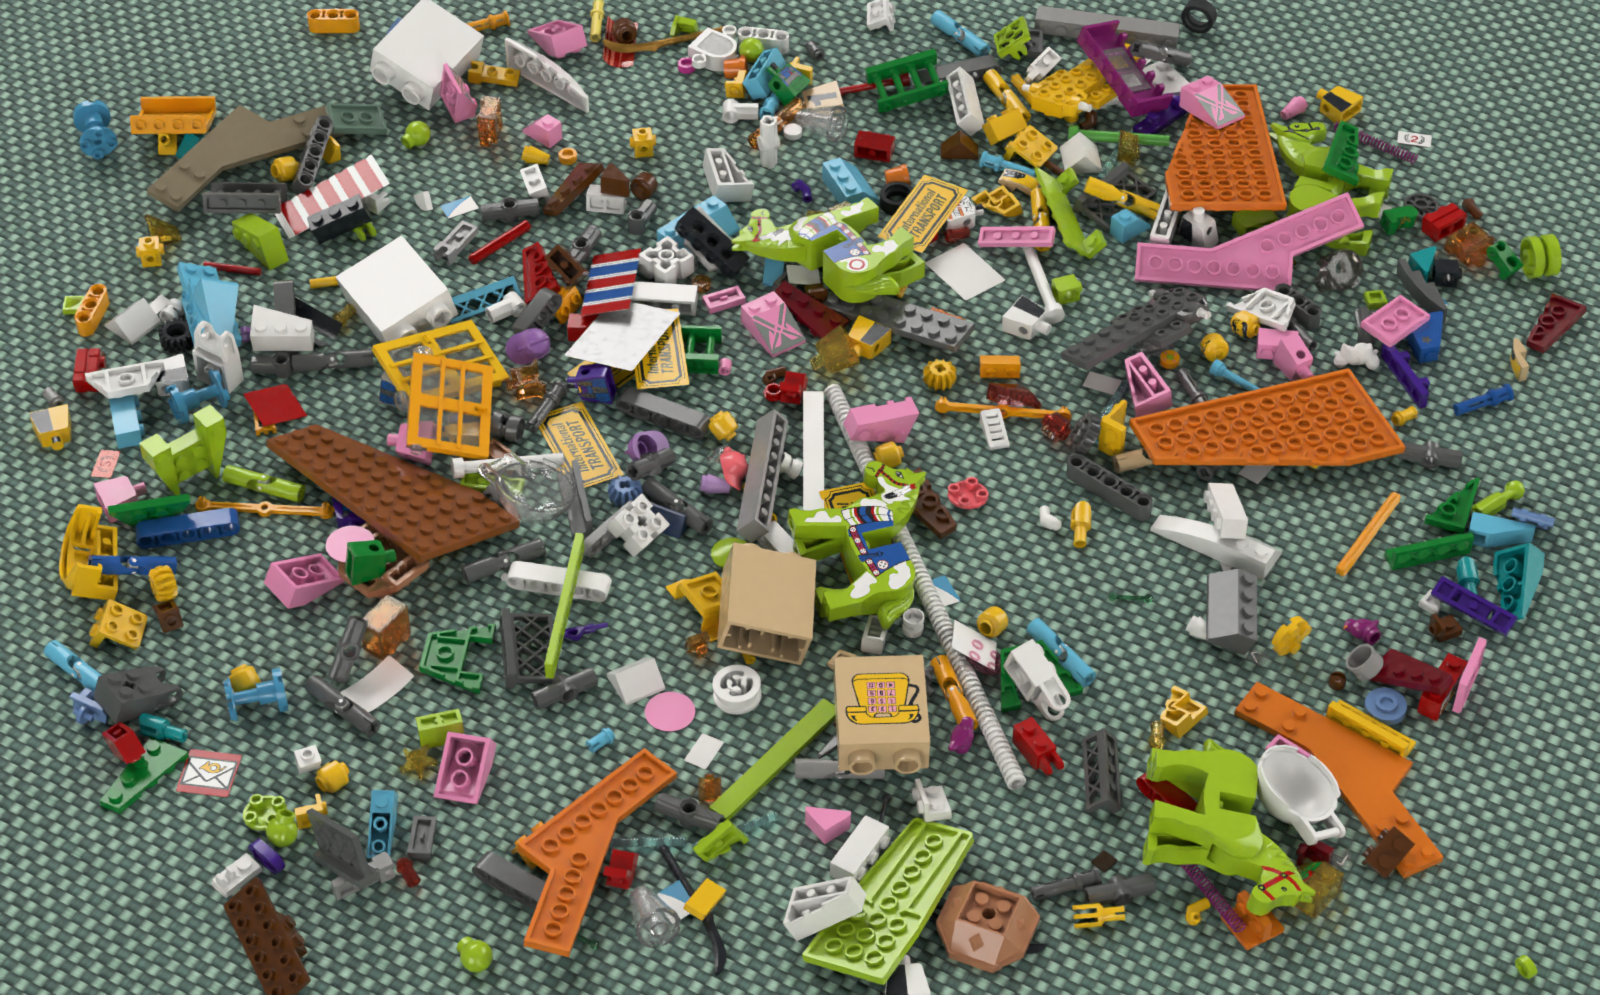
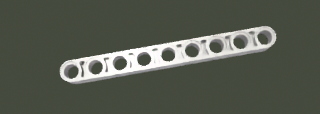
M803 391V510H815L824 508V499H821L819 491L824 490V392Z

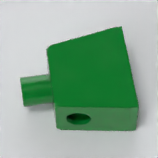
M379 540L347 542L345 573L351 585H358L382 577L385 573L386 563L396 561V552L394 549L384 550Z

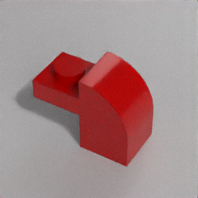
M569 313L567 324L568 341L576 342L599 314L580 316L581 314Z
M786 371L784 382L780 381L779 390L782 394L780 402L802 405L803 391H806L808 383L806 374Z
M613 849L609 867L605 866L603 875L607 876L606 885L629 889L635 875L639 854Z

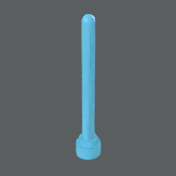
M1218 359L1210 367V374L1216 377L1224 376L1248 391L1261 389L1229 371L1225 363Z

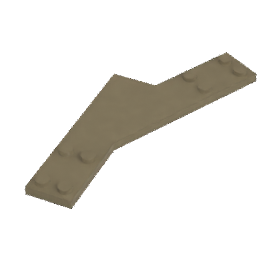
M239 105L147 189V195L179 212L222 171L305 147L311 128L318 117L321 115L327 116L325 106L269 122ZM331 130V133H330V136H332L333 138L339 137V136H342V135H346V134H333V133H332V130Z

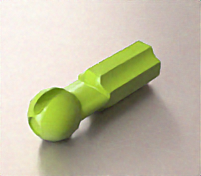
M1517 480L1509 481L1502 493L1493 492L1473 505L1471 514L1477 512L1493 516L1506 507V501L1509 499H1521L1525 493L1524 485Z

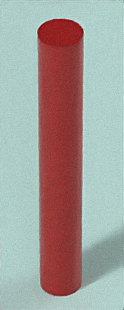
M208 261L203 263V266H211L216 268L217 271L260 276L262 271L261 268Z

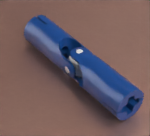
M90 555L88 558V565L97 566L98 563L102 564L101 574L148 575L151 569L161 565H168L174 575L177 571L176 557ZM125 562L127 563V566L125 567L121 563Z

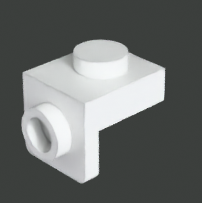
M316 745L294 751L299 774L321 767L320 764L322 762Z

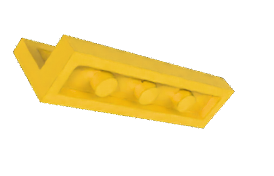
M1342 700L1338 702L1332 701L1328 705L1327 718L1404 758L1416 746V741Z

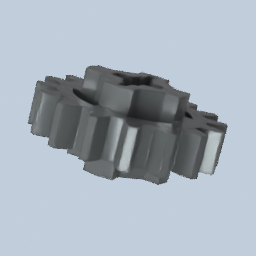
M1088 411L1087 414L1084 413L1083 418L1080 417L1076 421V425L1070 433L1071 444L1069 448H1071V452L1083 455L1086 454L1087 449L1090 450L1094 446L1097 437L1100 435V416Z

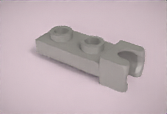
M461 221L443 241H440L434 247L433 256L435 261L447 257V265H452L457 259V255L479 233L478 226Z
M382 852L372 857V862L368 863V865L378 870L380 879L372 884L378 881L382 884L396 876L392 870L394 863L387 852ZM340 876L331 881L333 895L337 901L361 890Z

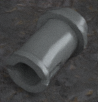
M813 40L806 43L805 48L811 54V58L815 61H821L825 56L824 50L818 47Z

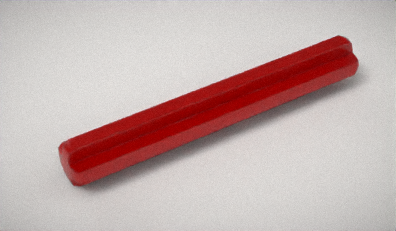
M524 220L468 256L469 261L475 265L529 231L531 225L527 220Z

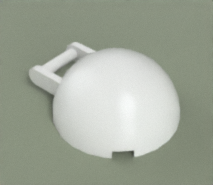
M1275 745L1268 748L1261 756L1257 765V794L1265 809L1280 821L1293 825L1307 845H1315L1320 840L1332 837L1336 839L1344 837L1346 834L1345 827L1334 813L1341 793L1338 783L1330 770L1312 754L1307 758L1297 753L1298 747ZM1323 821L1328 829L1316 832L1311 825Z

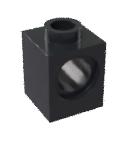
M1434 259L1431 273L1432 280L1436 287H1457L1458 280L1462 279V268H1459L1458 260Z

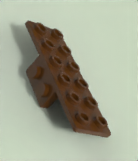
M255 877L229 899L223 907L266 995H296L311 982L300 959L308 953L304 946L305 940L297 932L294 919L289 915L285 916L276 911L261 879Z

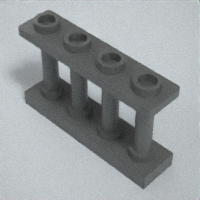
M212 182L211 192L203 193L204 213L280 214L281 202L288 200L287 184Z

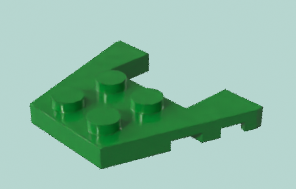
M491 623L488 624V627L483 628L471 626L468 630L463 631L450 629L428 633L419 664L420 672L480 694L484 680L483 673L464 672L463 668L470 642L493 644L496 624Z
M1043 640L1035 641L1036 644L1038 643L1043 648L1044 656L1048 662L1050 661L1054 664L1056 673L1070 697L1082 694V686L1079 683L1077 684L1073 680L1072 674L1061 666L1059 659ZM1021 645L1001 649L1000 652L1001 713L1021 708V702L1016 692L1018 687L1003 667L1010 652Z

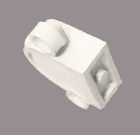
M726 25L722 28V33L707 28L688 46V57L692 58V66L697 69L707 68L712 71H724V60L740 58L737 55V43L734 40L737 36L736 27Z

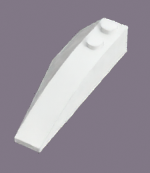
M505 38L507 68L521 70V76L582 111L589 112V97L566 71L530 47L510 38Z
M1159 515L1150 528V531L1236 569L1257 575V578L1261 580L1265 579L1282 554L1281 550L1247 535L1246 539L1220 538L1214 525L1181 517Z

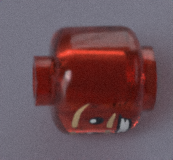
M1054 412L1051 415L1046 414L1041 421V424H1043L1041 432L1053 442H1063L1072 431L1070 428L1071 422L1058 412Z

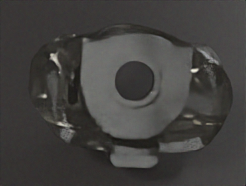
M1342 248L1337 252L1320 257L1316 263L1317 267H1320V271L1314 283L1319 292L1344 291L1355 288L1359 284L1358 277L1364 270L1358 254L1354 250ZM1337 263H1339L1341 266L1340 273L1336 271Z

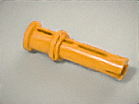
M505 10L503 13L497 15L489 14L485 19L466 24L473 27L476 31L489 28L496 30L500 26H510V19Z

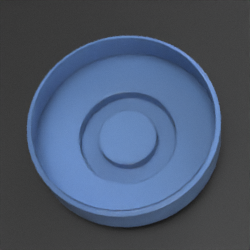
M1377 688L1366 696L1364 703L1365 714L1387 726L1398 724L1406 715L1407 702L1404 696L1396 690Z

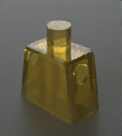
M841 325L816 342L815 347L819 355L810 359V363L815 370L824 366L830 373H835L860 363L850 336Z

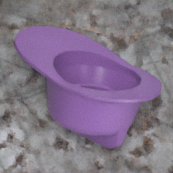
M530 328L510 337L506 343L505 350L512 362L524 365L547 355L551 343L549 336L543 330Z
M659 431L639 432L629 441L628 450L625 451V454L635 461L640 459L642 454L669 448V443L663 433Z

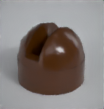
M1340 671L1333 672L1329 676V687L1337 691L1344 689L1346 685L1344 673Z

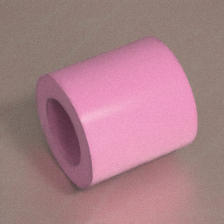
M723 358L719 361V374L727 376L731 373L732 362L730 359Z

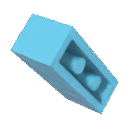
M777 47L762 51L742 82L752 100L765 99L770 95L771 89L768 87V83L773 76L766 69L773 62L780 69L787 64Z
M138 395L109 399L118 449L139 445L142 442V436L145 435L143 423L139 424V422L143 421L141 410L136 409L140 407Z

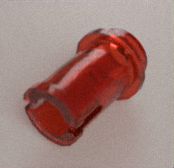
M967 226L955 230L948 229L944 237L947 243L954 244L958 240L969 238L970 235L967 234H970V230Z
M404 857L397 861L396 870L402 874L407 886L412 888L417 886L421 879L413 868V861Z

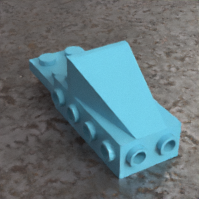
M179 262L177 271L183 289L181 301L193 344L194 331L197 325L205 320L212 325L214 331L219 336L224 331L232 333L237 348L240 347L242 336L239 334L238 323L235 320L238 283L219 280L216 268L211 266Z

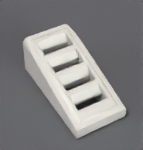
M1000 409L981 411L980 424L989 450L1008 448L1010 444Z
M869 615L862 636L861 651L881 655L888 630L881 627L877 615Z

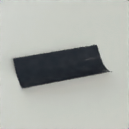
M295 297L296 316L312 320L315 331L335 339L343 324ZM314 337L315 344L319 346L328 345L323 341L319 340L318 338Z

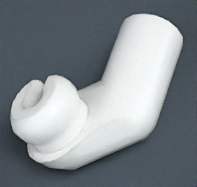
M1041 506L1039 509L1040 524L1048 529L1059 530L1062 526L1061 521L1057 517L1050 515V508L1048 506Z

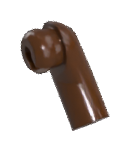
M1094 110L1085 112L1086 121L1079 124V129L1089 130L1097 125V113Z
M1472 198L1463 200L1462 208L1478 221L1484 213L1475 205V201Z

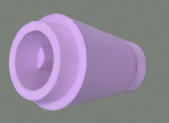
M707 474L702 475L700 491L705 492V494H729L730 485L725 479Z

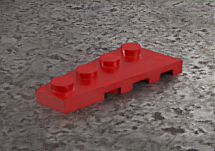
M539 242L522 250L524 297L527 306L542 288H548L555 293L561 291L553 270L547 265L549 262L544 258L546 253Z

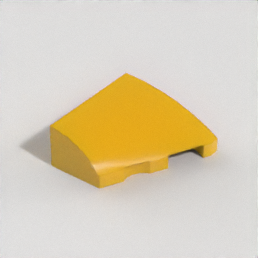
M1004 185L989 193L984 190L971 198L973 203L982 204L984 208L1006 217H1014L1023 213L1019 201L1012 192L1009 193Z
M1174 685L1171 688L1170 700L1167 699L1166 709L1162 711L1160 720L1172 735L1180 739L1208 714V709L1206 706L1192 700L1189 692Z

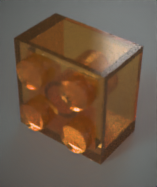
M386 595L363 618L369 622L362 639L363 649L381 660H384L388 655H392L397 647L410 637L411 629L408 607L389 595Z

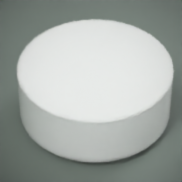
M795 123L787 124L784 127V137L788 140L800 139L802 137V127Z

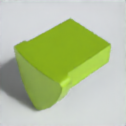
M675 15L669 36L676 37L679 32L688 34L698 32L697 21Z

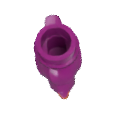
M1347 619L1344 623V630L1351 633L1355 638L1362 639L1364 643L1374 645L1381 637V632L1377 627L1379 625L1378 620Z
M965 716L960 724L953 729L948 750L958 754H964L969 751L974 738L973 717Z

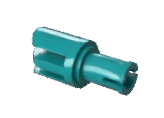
M1464 556L1458 561L1456 567L1458 585L1477 594L1476 586L1480 583L1477 566L1471 557Z
M142 713L139 717L140 735L153 737L160 741L168 738L180 743H184L188 737L187 729L172 726L168 719L148 713Z

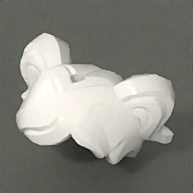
M1343 343L1340 351L1334 352V355H1336L1334 358L1336 368H1343L1349 363L1350 365L1365 364L1368 369L1375 370L1379 367L1380 360L1377 356L1378 350H1373L1371 343H1358L1354 347Z

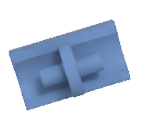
M84 688L79 694L73 692L69 696L73 700V714L77 715L76 721L83 725L87 721L93 722L96 719L106 724L110 720L109 715L98 702L94 701V692L90 689Z

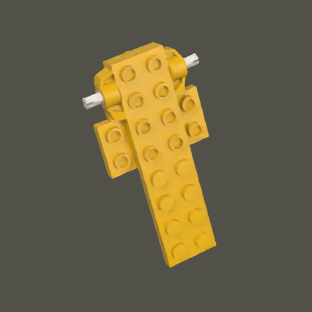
M1125 43V47L1128 49L1131 45ZM1121 56L1108 58L1116 70L1128 68V65ZM1134 56V59H1135V61L1137 62V60H1138L1140 57ZM1089 58L1068 72L1059 69L1039 83L1034 82L1031 85L1025 83L1022 85V90L1028 92V103L1031 104V109L1042 112L1045 116H1054L1060 119L1063 117L1072 118L1082 111L1091 112L1092 108L1099 109L1117 97L1109 84H1104L1107 82Z

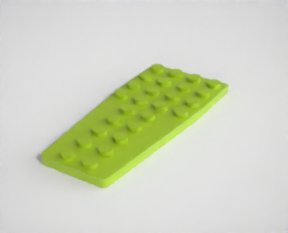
M914 818L858 882L866 893L862 912L819 931L803 952V961L885 985L919 937L974 843L972 832L932 821L925 822L921 818Z

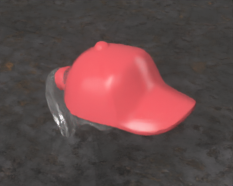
M722 445L706 461L711 464L719 463L726 482L741 491L742 480L748 471L745 455L732 451L728 445Z

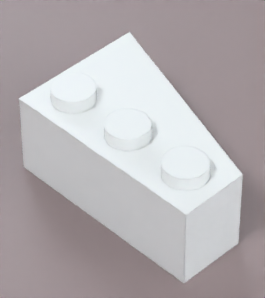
M706 148L703 169L712 196H716L723 202H750L754 183L747 180L745 172L736 167V162L724 148Z
M257 305L253 306L250 331L253 351H313L315 334L312 320Z
M853 876L793 888L783 924L794 939L799 941L862 912L866 893Z

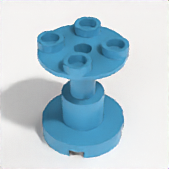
M89 100L83 101L73 111L75 127L79 131L84 132L79 140L80 148L86 155L93 156L95 159L103 158L118 145L116 134L107 128L111 120L109 108L99 100L90 103Z
M210 370L209 379L211 385L197 391L191 388L180 392L175 384L165 387L166 394L170 393L171 396L170 399H167L175 419H180V425L189 422L188 411L200 407V402L215 396L223 408L227 407L230 396L227 389L222 388L220 383L222 378L218 370Z
M280 667L271 669L273 680L256 683L257 688L232 693L230 678L223 681L227 700H232L228 701L231 721H238L235 706L259 701L260 705L278 702L280 712L289 711Z

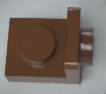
M823 283L804 285L803 291L807 295L821 303L827 299L828 291L827 288H824Z
M173 599L152 606L163 633L184 626L178 606Z
M1436 613L1431 615L1428 629L1439 643L1462 635L1463 629L1452 614L1443 618H1439Z

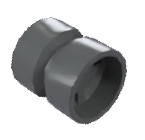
M495 411L490 422V436L497 438L505 436L506 440L519 442L524 434L525 418L517 415L509 416L508 413Z

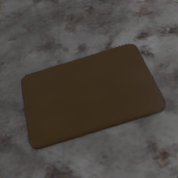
M1103 850L1091 863L1103 872H1106L1117 862V859Z

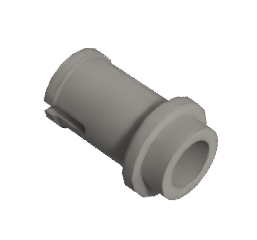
M50 387L44 389L42 395L49 402L50 408L64 405V398L58 395L53 387L51 389Z

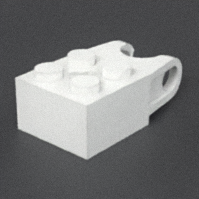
M201 321L194 331L195 348L192 350L197 379L211 385L209 371L218 370L222 378L220 382L222 388H226L230 394L244 380L235 338L228 331H224L219 336L209 322Z
M1031 639L1012 650L1003 667L1027 702L1032 700L1047 720L1057 721L1062 718L1064 710L1068 708L1071 702V698L1058 677L1054 664L1050 661L1048 662L1044 656L1043 648ZM1059 695H1062L1065 698L1066 702L1064 705ZM1048 706L1059 711V714L1056 716L1051 715L1048 712Z

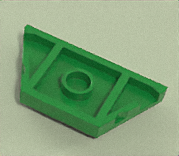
M188 493L107 506L108 514L131 527H135L141 521L180 515L190 504V495Z

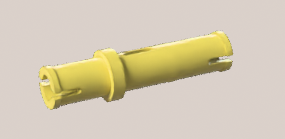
M594 0L593 9L590 12V17L592 18L590 40L592 42H599L601 40L602 19H604L605 15L603 0Z

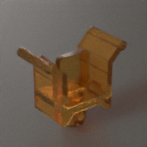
M534 359L531 365L510 369L511 379L506 381V387L508 391L516 389L517 400L536 396L543 399L546 393V384L540 382L537 377L539 375L538 359Z

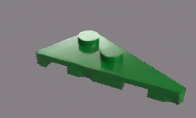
M1476 477L1474 480H1470L1463 490L1451 495L1445 503H1441L1434 513L1431 515L1427 514L1424 524L1464 534L1480 478Z

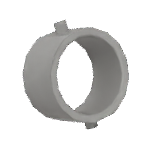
M1363 644L1353 649L1348 655L1346 667L1357 679L1365 681L1370 680L1380 672L1384 661L1371 645Z

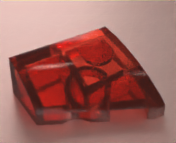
M989 383L986 399L1002 405L1016 407L1028 405L1034 409H1041L1042 404L1038 398L1026 387L1020 384Z

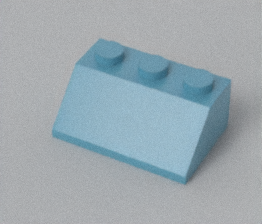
M840 157L822 163V180L841 208L858 203L866 197L876 205L880 204L879 198L856 166Z

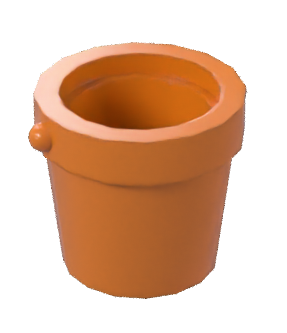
M741 55L740 58L724 60L725 79H734L738 76L739 70H746L748 74L746 56Z
M901 164L898 167L884 171L886 184L904 182L911 186L906 164Z

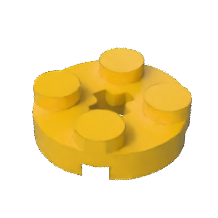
M1301 616L1292 617L1289 619L1292 623L1288 626L1283 624L1275 633L1271 644L1274 645L1272 649L1278 655L1283 656L1288 653H1297L1301 648L1300 643L1310 634L1312 627Z

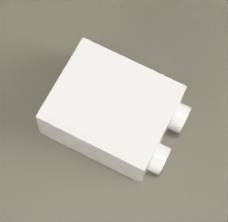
M421 0L373 49L369 71L379 83L383 85L390 84L399 90L404 99L413 105L420 104L427 110H430L441 98L440 86L443 64L447 63L461 77L471 67V61H476L479 58L484 35L433 1Z
M402 236L336 276L346 301L381 343L445 327L453 317L458 315L447 287ZM414 345L389 351V353L392 356H394L401 350L410 349Z

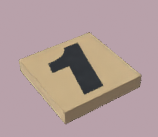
M837 80L802 91L809 119L844 109Z

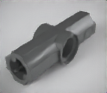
M506 197L502 199L501 203L480 205L482 221L503 219L505 222H515L519 217L539 215L537 198L517 201L513 197Z
M594 225L586 227L579 237L573 239L572 248L569 252L581 264L589 260L590 252L601 238L602 232Z
M1433 441L1426 442L1423 445L1403 442L1406 446L1405 452L1399 454L1398 457L1399 459L1421 462L1422 466L1428 469L1436 468L1438 465L1461 468L1463 451L1441 448L1437 442Z
M663 448L656 452L642 454L640 459L628 463V467L625 469L626 475L632 481L646 476L658 475L662 473V469L674 464V461L677 459L676 453L671 448Z
M356 615L349 616L342 638L337 642V652L328 674L329 678L341 683L347 682L354 661L360 655L359 648L369 623L368 620ZM347 646H353L351 651L344 652Z
M592 667L570 676L560 674L552 680L551 684L531 692V698L537 710H541L559 701L569 703L577 697L578 693L598 685V679Z
M663 792L659 794L654 806L656 812L680 820V824L685 828L696 826L712 832L718 824L724 822V815L699 806V803L692 798L682 800Z
M1150 873L1126 878L1124 875H1116L1110 878L1107 883L1084 888L1086 904L1100 903L1101 905L1114 903L1116 906H1124L1130 903L1133 898L1156 893L1157 888L1154 876Z

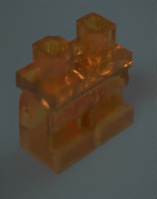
M482 96L480 113L477 114L479 142L481 147L490 148L492 143H498V136L503 125L500 98Z
M1473 221L1447 237L1444 251L1448 254L1454 253L1466 266L1474 264L1479 268L1486 262V249L1494 244L1495 238L1489 236L1487 232Z

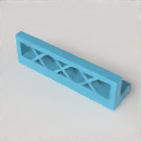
M511 276L452 297L454 305L462 308L460 316L452 318L449 323L451 324L484 312L486 307L493 305L485 301L486 296L491 293L497 295L496 303H498L505 296L503 295L505 288L512 286L514 292L522 298L515 277ZM476 300L481 303L477 310H472L467 307L469 301Z

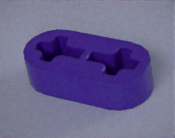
M258 838L248 846L253 857L272 874L276 875L285 868L283 859L261 839Z

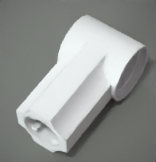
M727 99L723 102L722 118L726 123L730 124L737 122L738 119L758 120V103H738L734 99Z
M512 291L507 293L502 301L486 307L485 313L490 323H494L510 315L519 317L527 307V304L516 292Z

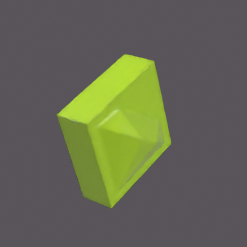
M65 296L62 309L63 314H76L85 296Z

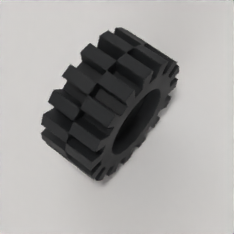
M173 318L172 322L167 320V324L163 323L162 327H159L160 343L165 351L168 350L169 353L175 351V354H179V351L185 353V349L191 350V346L194 347L187 319L183 321V318H179V320Z

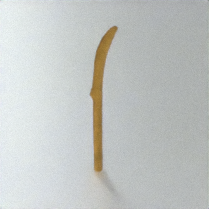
M724 26L713 28V30L722 33ZM705 30L639 44H622L606 39L602 41L611 51L619 53L655 52L664 46L695 40Z

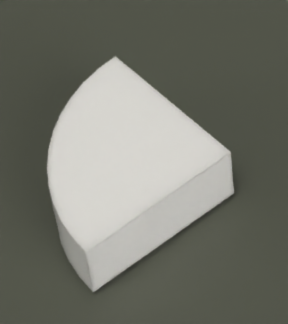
M429 191L414 195L416 204L420 209L424 211L433 210Z
M1430 589L1419 601L1418 606L1431 614L1436 613L1438 615L1441 606L1440 601L1431 596L1432 590Z

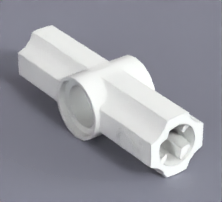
M770 115L763 116L760 120V136H757L760 164L768 169L775 168L777 164V149L780 148V139L777 134V119Z

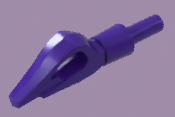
M607 622L596 625L591 623L568 628L565 630L564 638L579 641L582 635L607 628L608 624Z

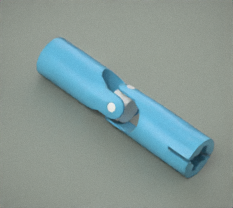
M941 10L933 13L930 19L931 24L945 34L953 36L958 43L976 56L981 57L989 54L991 47L985 41L965 27H961L958 22Z
M1040 618L1030 622L1026 632L1035 641L1043 640L1059 659L1061 666L1068 670L1082 687L1089 686L1095 680L1096 672L1071 648L1064 644L1060 637Z
M58 640L50 641L44 649V655L73 678L80 681L84 687L94 692L98 676H101V674Z

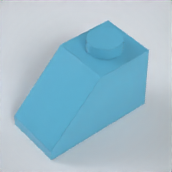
M1124 209L1111 216L1110 234L1121 243L1151 228L1147 221L1128 209Z

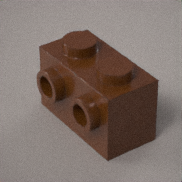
M557 244L544 257L549 262L547 264L549 268L554 272L557 271L562 276L561 280L567 286H577L589 274L563 245Z

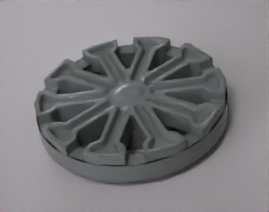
M1423 193L1411 194L1403 202V206H1413L1418 210L1417 221L1419 219L1422 220L1427 213H1433V211L1435 212L1439 208L1435 198Z

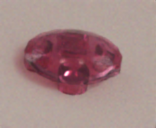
M974 639L971 642L973 647L978 650H982L984 647L979 640ZM992 650L990 652V656L995 660V663L988 662L987 667L977 662L981 659L977 652L970 651V657L965 655L967 661L979 672L990 676L1000 673V654L997 651ZM971 653L975 654L978 659L974 658Z

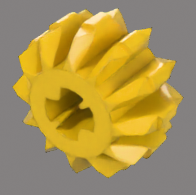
M935 359L934 362L928 361L927 366H924L923 380L928 385V388H934L935 391L938 389L944 391L945 388L951 389L952 385L955 384L957 378L956 367L952 366L951 361L945 362L944 359L942 361Z
M161 565L151 569L148 575L154 598L158 602H166L176 598L178 587L172 569L168 565Z

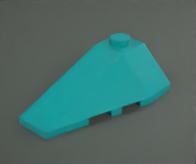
M1530 542L1500 550L1494 554L1493 574L1498 582L1496 587L1501 595V608L1517 616L1518 620L1525 619L1544 567L1545 553Z

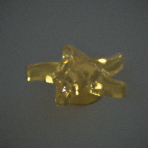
M427 744L411 752L405 748L403 752L408 761L405 765L400 766L399 770L400 772L414 770L418 773V778L422 779L425 768L431 765L437 766L438 761L426 756L429 750Z

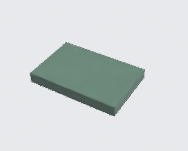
M326 103L327 116L333 122V134L387 135L388 129L380 105Z

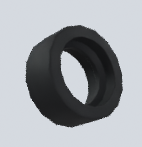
M1190 0L1181 13L1183 25L1188 30L1198 34L1210 31L1217 19L1215 7L1207 0ZM1190 10L1204 13L1208 21L1201 22L1196 20L1191 15Z
M891 182L884 185L880 190L881 209L887 214L894 215L904 201L894 202L888 198L891 196L907 198L914 188L904 182Z

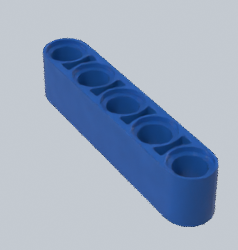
M222 508L145 520L137 523L135 526L136 544L142 549L232 536L240 531L238 512L234 508Z

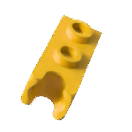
M475 60L471 61V69L468 70V82L475 84L486 82L517 87L521 76V70L484 65V62Z

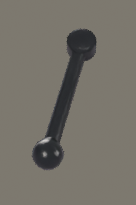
M889 794L882 796L883 805L879 818L881 823L884 820L887 803L891 800Z

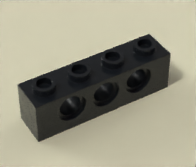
M695 207L687 211L678 220L674 228L680 237L689 241L696 251H700L709 263L717 266L720 272L731 280L747 265L750 259L744 251H732V246L735 244ZM693 229L700 231V234L695 233ZM707 242H711V243H713L715 246H714V247H713V246H710V245H708ZM722 255L728 256L729 259H724Z

